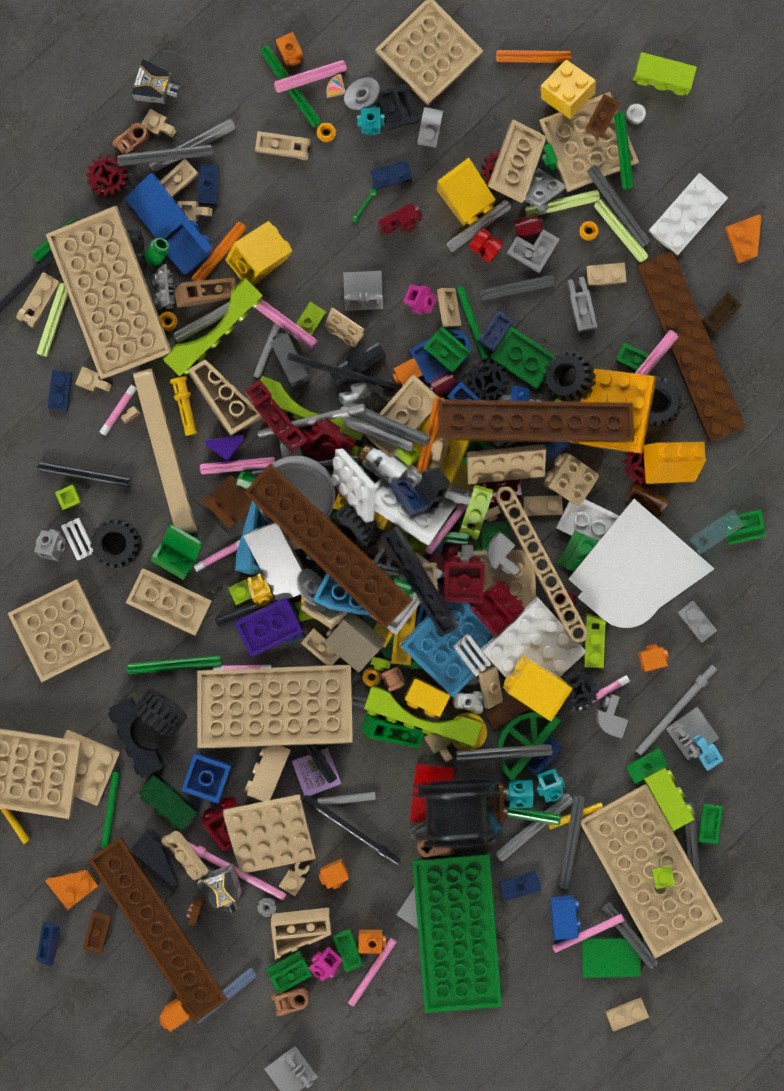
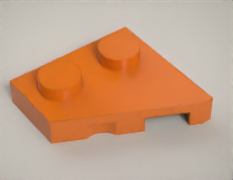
M761 214L725 228L738 264L758 256Z
M88 870L50 877L45 880L67 910L99 886V883Z

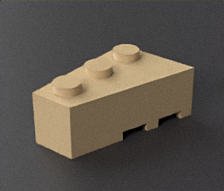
M263 746L259 755L262 756L260 764L256 762L252 774H255L253 781H248L245 792H248L246 801L253 804L270 801L291 751L290 749L283 746Z
M329 908L272 914L271 929L275 959L280 958L281 955L287 952L298 950L303 945L311 944L331 935Z

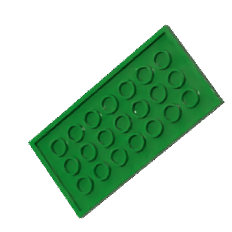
M489 853L412 859L425 1013L502 1007Z

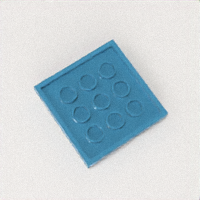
M445 602L460 626L457 630L442 637L429 615H427L400 644L453 698L474 676L453 646L468 634L481 649L494 637L470 610L469 607L471 605L468 602ZM466 641L465 643L468 645V647L471 649V651L482 664V659L479 657V655L476 653V651L473 649L470 643ZM461 645L460 649L476 669L478 666Z

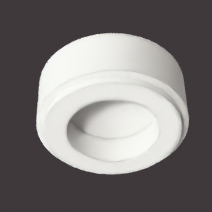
M632 104L626 112V118L631 124H640L646 116V110L640 104Z

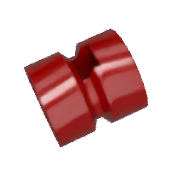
M483 227L473 238L468 248L476 254L481 253V258L490 264L502 249L504 243L497 237L492 238V234Z

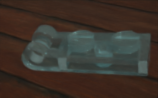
M733 509L689 540L692 544H695L697 547L696 551L701 555L745 524ZM703 536L708 541V543H706L705 545L701 541V538Z

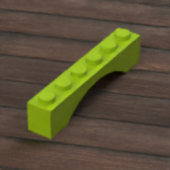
M244 277L231 290L229 306L220 323L207 335L195 341L176 344L171 349V352L163 357V360L179 376L183 373L185 375L188 374L189 369L193 367L192 364L196 360L201 361L207 355L205 351L210 346L214 348L221 341L219 338L224 333L227 335L233 330V324L237 320L242 321L248 315L246 311L250 307L255 308L262 301L260 299L262 294Z
M264 376L261 377V381L271 392V397L284 413L293 414L292 418L296 420L320 415L310 412L295 403L287 395L279 382ZM340 417L330 420L340 426V433L354 440L355 443L357 440L362 441L364 434L344 426V418Z
M373 685L364 707L370 715L378 717V714L386 716L385 720L396 723L398 720L404 722L403 726L411 729H415V726L422 728L423 733L433 735V733L439 734L441 739L449 742L452 739L457 740L459 745L467 748L470 745L475 746L482 726L481 722L464 716L448 721L422 719L404 709L395 700L390 691Z

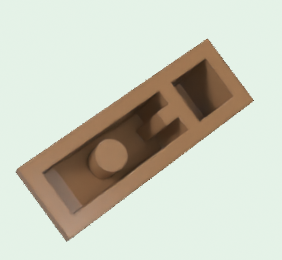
M235 277L181 283L174 288L177 307L195 306L230 299L231 290L236 286Z

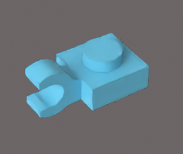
M700 734L693 738L701 750L699 751L700 755L698 758L707 771L723 761L713 743L708 745Z

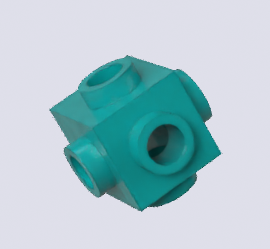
M373 105L361 108V115H357V125L361 127L362 134L376 135L381 133V126H384V114H380V108H376Z
M555 769L537 775L539 785H536L539 796H543L546 802L556 801L564 796L563 788H565L563 778L558 777Z
M532 780L509 781L508 789H506L509 808L533 807Z

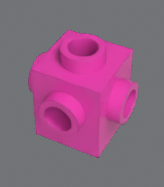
M410 285L403 303L412 307L411 311L422 315V313L431 314L438 296L431 293L432 289L429 287Z
M328 947L321 953L319 951L315 953L311 958L312 964L309 966V969L315 977L323 981L328 977L332 978L337 973V967L342 962V959Z

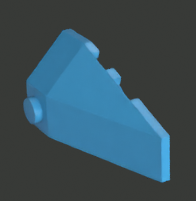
M253 501L238 546L235 571L258 575L262 574V571L244 538V534L269 523Z
M328 573L326 574L313 601L331 610L370 615Z

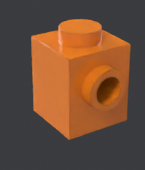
M291 32L276 39L277 48L286 67L299 64L303 59V53L294 33Z
M414 358L393 369L394 374H392L397 385L400 384L401 387L404 386L412 375H415L417 378L423 376Z
M657 644L646 646V650L638 652L641 668L645 672L668 666V652L663 647H657Z
M342 858L321 867L320 874H318L322 885L326 884L327 889L331 887L333 889L339 888L344 885V881L349 880V874Z
M359 929V953L382 954V948H386V936H382V930Z

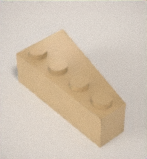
M206 360L189 369V375L230 437L235 436L262 419L251 402Z

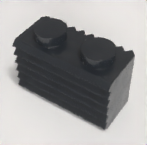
M439 467L426 469L421 475L422 479L415 486V490L428 505L426 511H424L425 513L438 509L452 483Z

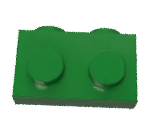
M169 525L163 541L152 555L151 561L184 580L195 565L203 544L180 528Z

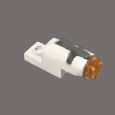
M368 445L358 455L362 465L390 484L392 481L407 478L415 488L422 479V472H419L413 465L408 466L396 455L390 458L382 451Z

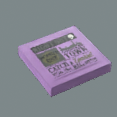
M328 747L320 751L337 776V779L330 784L310 754L292 760L304 796L306 794L310 796L341 784Z

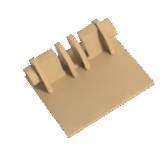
M333 307L331 308L324 327L331 334L340 337L347 345L356 348L359 340L364 336V329Z

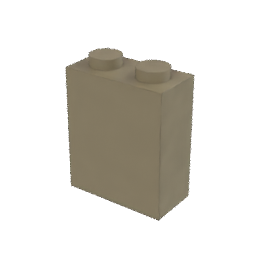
M349 612L347 616H344L337 623L338 626L336 628L329 629L326 633L328 638L324 644L360 672L381 649L386 639L356 614Z

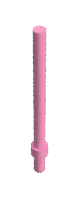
M188 842L200 859L203 858L220 868L230 865V863L205 851L206 848L200 845L198 847ZM235 867L239 878L284 900L286 893L249 873L240 872L239 868Z

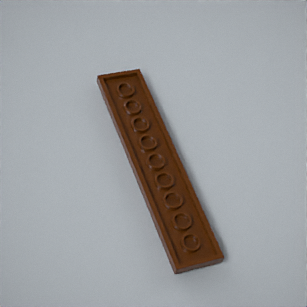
M668 252L637 265L636 267L664 334L666 335L668 331L672 330L678 335L677 340L670 349L708 441L711 442L745 428V423L701 321L674 252Z
M438 400L437 403L438 440L632 443L634 441L633 403Z
M269 464L244 491L265 514L385 629L413 601L401 587L274 465Z
M118 838L88 859L194 1023L226 1002L228 998L123 838Z

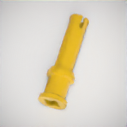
M185 376L171 379L170 383L173 384L174 399L178 401L185 436L197 434L189 401L191 393L188 392L186 385L187 377Z

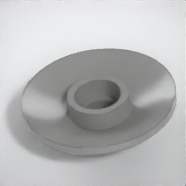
M361 78L352 83L344 95V102L347 107L353 110H361V108L370 106L380 93L378 82L373 78Z
M304 569L297 576L299 592L308 603L319 606L321 604L313 601L323 580L315 571Z

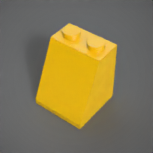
M469 158L437 182V192L463 226L473 224L479 219L477 216L483 212L486 214L494 208L495 198Z
M268 221L236 241L225 260L241 280L246 277L255 286L285 262L293 250L290 244L281 237L278 229Z
M525 655L517 661L514 671L505 679L503 686L510 695L552 721L572 690L561 677Z

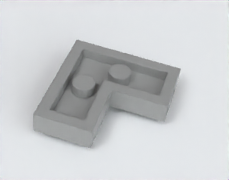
M544 229L534 246L517 236L507 254L540 273L560 239Z

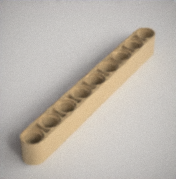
M150 368L135 372L133 376L173 524L187 534L196 533L195 520L154 371Z
M509 487L498 489L496 500L568 636L575 642L584 641L587 638V629L514 491ZM503 490H507L510 493L508 501H503L500 498V493ZM513 507L519 510L518 517L514 519L509 515V511ZM523 524L528 527V533L524 536L518 532V528ZM530 542L537 544V550L533 553L527 549ZM539 559L546 561V567L542 570L537 568V561ZM549 576L555 578V584L551 587L546 585V579ZM559 593L564 595V601L561 604L555 602V596ZM566 611L573 612V618L570 621L564 619ZM576 628L582 629V635L579 638H574L573 631Z

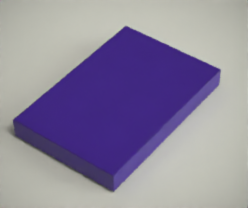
M287 597L234 622L251 657L303 632Z

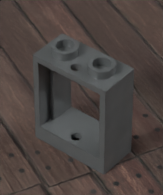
M280 333L274 336L273 341L270 343L292 387L295 388L309 381L310 378L303 364L287 360L289 352L298 355L288 334Z

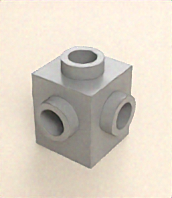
M53 529L49 531L41 530L40 536L36 540L34 552L42 558L59 561L62 552L65 550L66 539L60 535L59 531Z

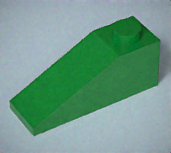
M366 713L361 730L368 738L415 748L420 747L424 736L421 728L415 726V729L403 726L404 722L397 720L396 723L385 720L386 716L378 714V717Z

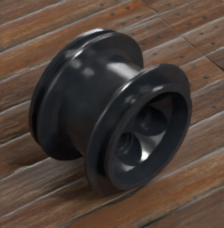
M452 780L414 784V788H418V792L413 793L412 796L425 798L427 831L415 833L414 837L427 839V841L423 842V846L431 848H462L494 844V839H490V837L501 835L503 831L500 829H490L488 795L501 792L500 789H495V785L499 784L498 780Z

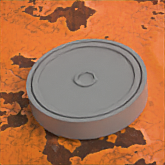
M289 456L272 463L327 517L330 516L335 503V489L331 476L324 466L304 456ZM260 509L265 520L269 524L273 523L274 521Z

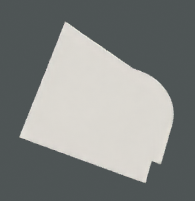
M633 499L568 580L582 591L578 598L606 622L616 627L631 628L648 621L661 606L713 571L714 568Z

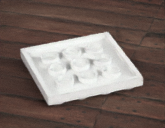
M380 478L375 484L377 489L374 510L427 545L431 543L457 505V503L452 502L450 499L443 498L437 510L411 515L389 488V482Z
M538 597L513 622H510L498 636L493 637L480 649L506 678L512 674L517 661L522 659L524 655L560 677L586 652L578 642L570 639L564 626Z

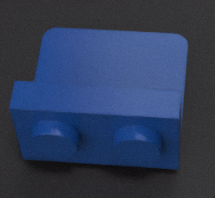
M188 218L181 222L183 227L167 240L169 244L167 255L184 275L191 272L214 251L211 247L212 241L207 235L203 237L199 233L201 228L194 220L190 222Z

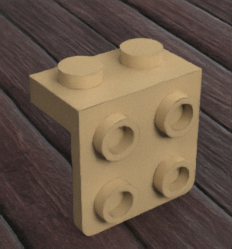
M562 453V455L555 459L553 469L546 473L542 485L547 489L554 490L574 505L580 506L599 475L572 455Z

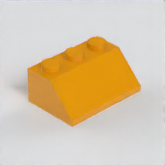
M705 442L643 445L646 484L695 482L706 462Z

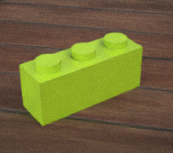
M641 52L633 80L637 81L639 85L647 86L649 84L655 86L658 90L668 89L674 91L677 95H688L692 88L697 67Z
M663 768L645 778L644 782L647 784L672 831L693 821L695 813L690 804H685L683 800L685 795L681 788H676L673 783L675 778L672 772Z

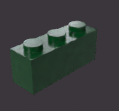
M157 773L138 792L143 802L153 805L155 812L161 817H167L170 820V825L177 830H183L199 811L198 808Z

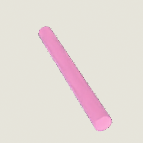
M463 503L459 505L426 547L427 553H433L467 509L468 505Z
M619 914L578 933V938L566 939L553 945V949L557 953L625 921L622 914Z
M390 938L386 948L382 950V954L378 956L348 1001L351 1006L354 1007L390 954L397 943L394 939Z

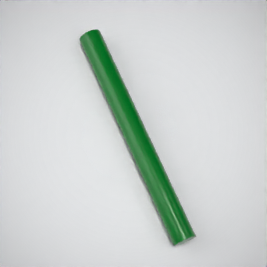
M464 286L458 287L457 291L481 360L488 359L486 348L477 343L481 334Z
M118 771L112 772L101 848L107 847L110 841L120 772Z

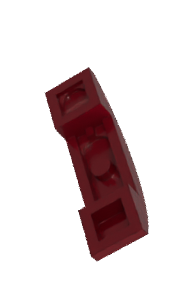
M261 380L245 390L246 395L257 412L292 453L308 442L299 428L292 424L271 397V392Z

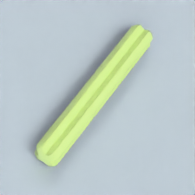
M598 190L556 199L548 201L549 208L547 211H539L535 205H531L525 208L526 216L534 214L538 216L596 202L600 199Z
M603 199L598 200L594 205L596 210L640 263L648 258L645 250Z
M64 283L59 284L37 350V354L47 357L68 297Z

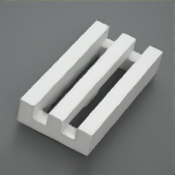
M80 518L61 526L77 561L92 554L93 548H90L92 543ZM75 524L78 525L90 551L86 552V549L74 526ZM69 527L71 528L73 535L82 551V555H80L75 545V542L68 530Z
M465 635L453 646L476 677L480 671L483 672L486 666L489 667L491 665L470 635ZM466 641L470 643V645L482 659V664L471 651V649L468 647V645L465 643ZM461 645L478 666L476 669L460 649Z

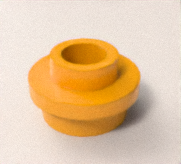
M322 123L319 125L317 136L321 141L330 142L335 138L336 130L332 124ZM325 130L330 132L328 136L323 135Z
M592 221L584 222L579 228V234L584 240H593L598 235V226ZM590 228L592 233L587 234L585 229Z
M164 312L159 317L163 330L172 331L176 328L178 320L172 312ZM166 319L172 320L170 325L165 324Z
M373 667L366 669L362 675L363 682L369 687H372V685L377 686L381 681L380 671ZM371 673L376 676L373 681L368 679V675Z

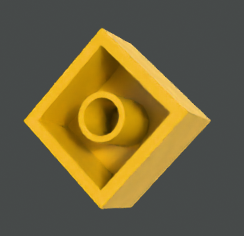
M566 59L541 85V99L571 119L595 94L596 80Z
M414 676L404 698L408 706L415 709L419 706L424 709L425 714L434 718L435 715L441 716L450 694Z

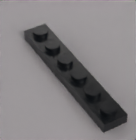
M399 526L380 536L440 635L443 637L457 630L460 627Z

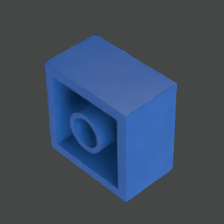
M198 751L195 752L181 791L219 803L233 764Z

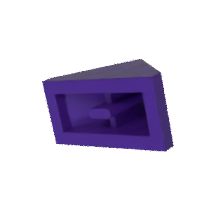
M239 435L205 440V444L224 459L230 461L244 443L245 436Z

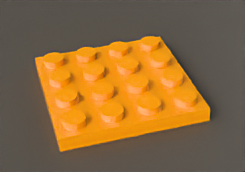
M595 369L593 373L596 374V378L593 381L596 384L591 387L592 393L588 392L586 394L588 397L586 399L581 398V402L633 403L634 441L632 443H570L642 454L656 377Z

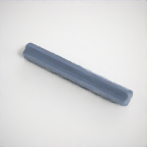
M249 968L223 990L228 1000L256 978L257 974L254 969ZM218 1006L216 1009H214L213 1011H211L209 1014H207L206 1016H204L203 1018H201L199 1021H197V1023H201V1022H202L203 1020H205L209 1015H211L214 1011H216L220 1006Z

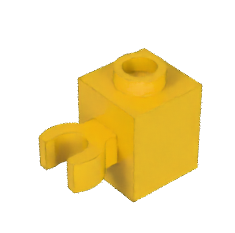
M263 573L246 579L252 599L257 607L265 606L275 601L273 592Z

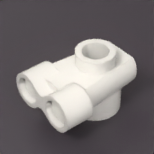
M365 383L353 384L350 386L351 392L339 393L340 403L344 406L348 401L357 405L365 404L367 399L371 398L370 390L366 388Z
M473 691V693L458 692L453 698L455 708L469 710L473 714H481L483 712L482 691Z

